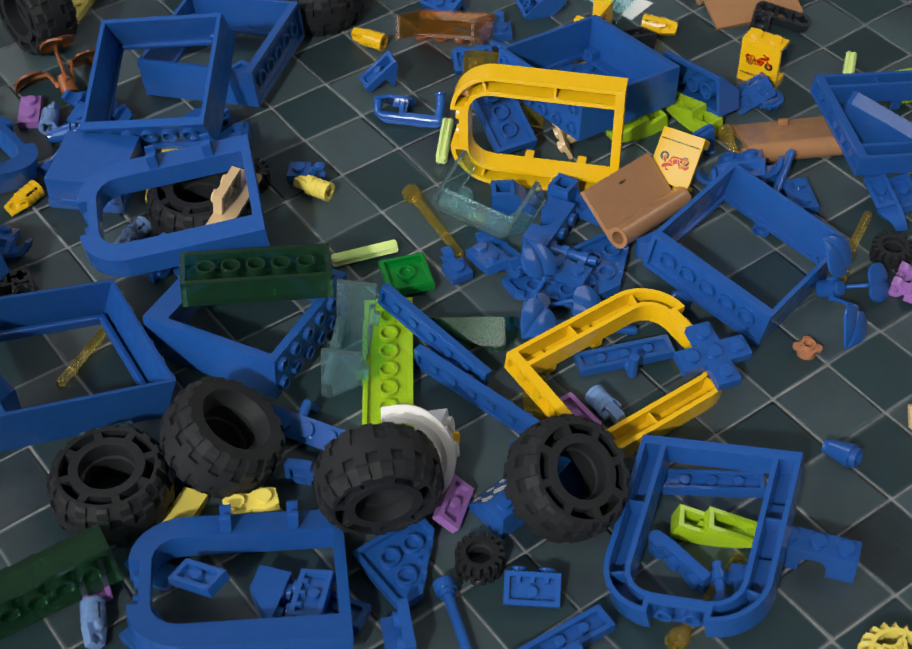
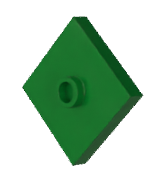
M424 252L378 261L384 284L389 283L403 296L435 289V282Z

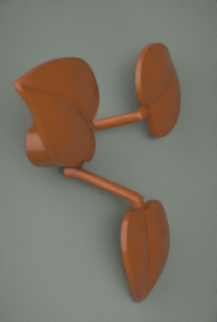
M66 34L44 41L40 45V51L48 53L54 50L62 74L57 76V81L48 72L35 71L26 74L17 80L14 89L15 94L47 78L51 80L56 89L60 88L62 95L66 89L72 92H79L76 85L74 68L93 63L95 49L80 52L74 56V59L67 62L71 72L70 75L64 68L58 49L73 43V35Z

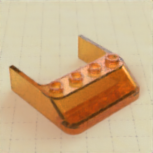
M420 9L396 15V40L408 37H415V40H427V37L434 38L436 42H446V39H453L454 43H465V40H470V45L484 44V41L489 40L495 14Z

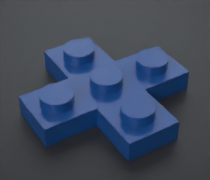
M709 321L687 326L684 333L692 347L676 351L673 355V360L682 376L687 377L706 371L717 391L740 385L742 378L734 364L750 360L753 355L743 335L740 334L719 340Z

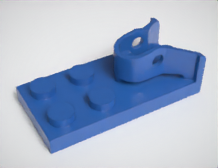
M481 96L474 99L472 108L494 153L508 154L521 149L535 150L537 138L517 99L496 96Z

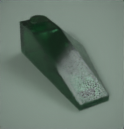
M429 317L449 335L480 346H490V351H505V346H513L519 325V317Z

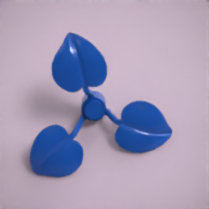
M826 236L822 239L826 248L828 270L832 276H827V279L818 280L816 283V293L819 298H829V301H835L847 306L843 319V349H850L865 339L867 320L864 312L858 311V305L838 297L843 295L846 289L869 287L870 299L874 302H883L889 295L890 283L888 272L882 263L875 262L868 269L869 283L845 285L838 278L846 275V269L852 264L851 248L847 241L841 237Z
M530 239L524 241L521 253L522 268L529 277L533 279L541 278V281L537 288L532 291L533 296L523 302L520 321L522 339L534 338L556 326V318L553 312L548 310L552 307L569 303L573 304L571 312L573 316H576L602 302L593 288L582 285L574 289L573 299L550 303L549 296L541 293L540 290L547 280L546 276H552L556 272L555 257L544 244Z

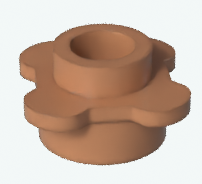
M804 336L801 341L794 342L792 346L796 350L797 356L803 360L814 359L816 353L822 352L823 349L822 345L817 344L810 336Z

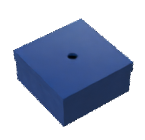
M67 131L44 178L50 207L80 210L77 204L78 193L91 175L110 164L145 156L142 152L140 136L90 132L85 134L78 131ZM134 192L115 197L107 203L103 212L125 214Z

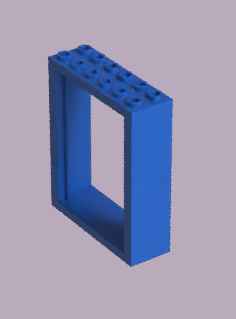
M113 279L0 297V342L101 325L137 386L5 412L0 403V452L85 434V431L96 428V430L103 429L107 425H118L119 427L163 417L171 404L173 390L176 387V377L174 373L170 372L165 364L164 357L157 351L154 341L147 335L142 322L137 319L132 306L128 304L122 290L118 288Z

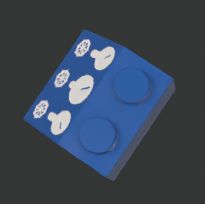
M504 478L471 500L467 507L501 539L506 538L526 523L523 519L518 520L512 512L514 506L510 499H506L504 488L507 486V479Z

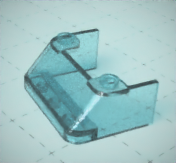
M463 150L433 195L432 202L435 209L442 214L498 239H504L526 231L546 201L540 182L535 181L517 211L507 216L473 200L472 190L464 185L473 173L474 167L467 151Z
M337 279V317L330 349H321V395L324 398L337 397L362 386L363 381H368L370 366L367 365L371 340L374 326H379L380 311H376L377 283Z

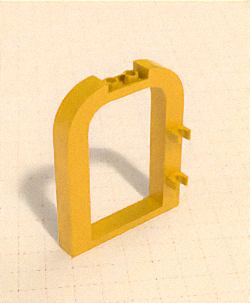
M505 64L476 66L463 74L459 79L451 100L450 110H456V119H459L451 142L452 155L463 171L486 183H491V180H514L524 188L548 191V184L558 173H562L579 180V190L582 192L620 169L628 78ZM481 96H496L614 110L610 167L586 164L587 157L578 156L577 163L534 158L535 150H526L525 156L486 151L479 147L473 138L472 102Z
M648 288L628 289L611 296L508 351L504 368L547 417L573 414L538 374L544 371L547 375L555 371L556 365L589 346L592 349L602 345L605 337L637 321L657 323L665 328L684 349L691 348L692 346L684 332L686 327L692 324L688 318L682 315L685 306L671 295ZM705 371L695 379L606 430L615 437L613 441L618 448L622 447L627 458L638 451L643 434L655 436L668 434L710 409L720 399L723 390L717 391Z

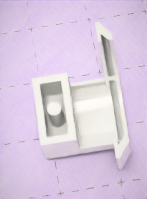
M408 404L381 407L382 422L412 424L415 431L417 429L421 430L433 442L440 457L444 476L443 494L452 481L456 459L460 456L458 441H454L452 433L455 432V423L453 416L449 417L448 408L427 411L418 406Z

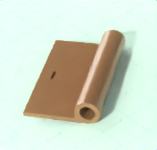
M696 0L699 6H706L716 31L750 24L756 4L760 1H767L803 13L798 0ZM778 15L779 18H785L783 15Z
M823 116L798 119L780 118L778 121L730 125L731 131L743 144L740 153L747 149L763 150L766 163L777 162L781 155H783L784 159L788 149L795 151L793 160L844 155Z
M649 152L580 193L609 241L619 249L631 244L637 238H640L672 217L691 200V195L686 188L681 186L674 189L670 188Z

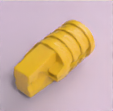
M644 13L641 27L643 26L654 31L658 35L675 36L678 23L664 17Z
M356 27L351 31L352 40L360 45L379 51H384L387 46L388 35L385 33Z
M31 180L14 193V196L6 203L4 208L13 217L30 208L31 205L45 195L44 190L40 184Z

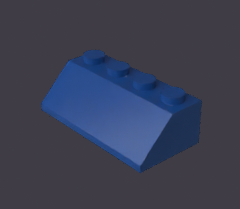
M668 50L664 52V57L680 66L677 86L678 93L706 103V110L718 117L739 109L740 95L738 88L723 77Z

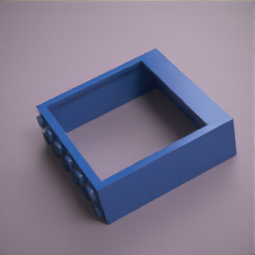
M182 0L172 15L222 13L233 33L267 36L246 69L231 68L225 102L226 104L260 107L305 37L299 3L283 0ZM189 46L146 49L137 60L147 95L203 101L209 66L179 63L178 61Z
M212 12L208 14L193 13L190 15L101 20L79 130L85 134L90 132L140 136L142 150H145L144 146L154 145L155 150L180 149L198 145L201 142L199 134L207 132L211 142L220 140L236 39L223 14ZM212 45L200 117L110 121L124 50Z
M596 14L499 48L498 64L552 70L583 59L608 76L628 78L624 123L675 104L680 66ZM518 99L578 142L613 128L614 110Z
M733 162L652 234L642 265L674 288L685 291L692 301L738 334H742L745 339L758 347L816 289L818 280L825 279L830 274L826 260V248L822 238L838 236L846 240L847 243L849 239ZM723 202H726L753 222L762 224L769 233L816 264L773 309L678 243Z
M268 247L195 262L143 315L144 330L149 338H152L157 351L165 360L213 377H224L225 380L231 381L233 379L239 381L249 389L253 388L258 393L277 399L283 391L289 388L293 378L300 374L304 364L312 359L315 350L325 342L331 330L337 327L338 321L342 316L348 313L350 304L347 296L349 291L347 273ZM230 274L313 301L312 305L271 354L183 323L189 321Z

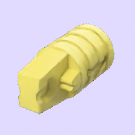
M309 174L294 178L293 186L303 190L307 195L317 197L326 202L333 197L335 185L332 182Z

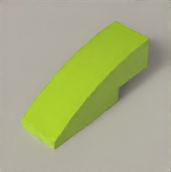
M676 92L675 104L665 107L679 123L692 132L707 124L714 126L715 137L723 132V117H718L706 111V103Z
M660 109L624 123L623 143L643 139L662 131L664 126L668 127L667 114ZM613 128L604 131V133L611 140L613 135Z
M679 504L671 515L670 537L705 546L751 548L758 522L711 506L704 512Z

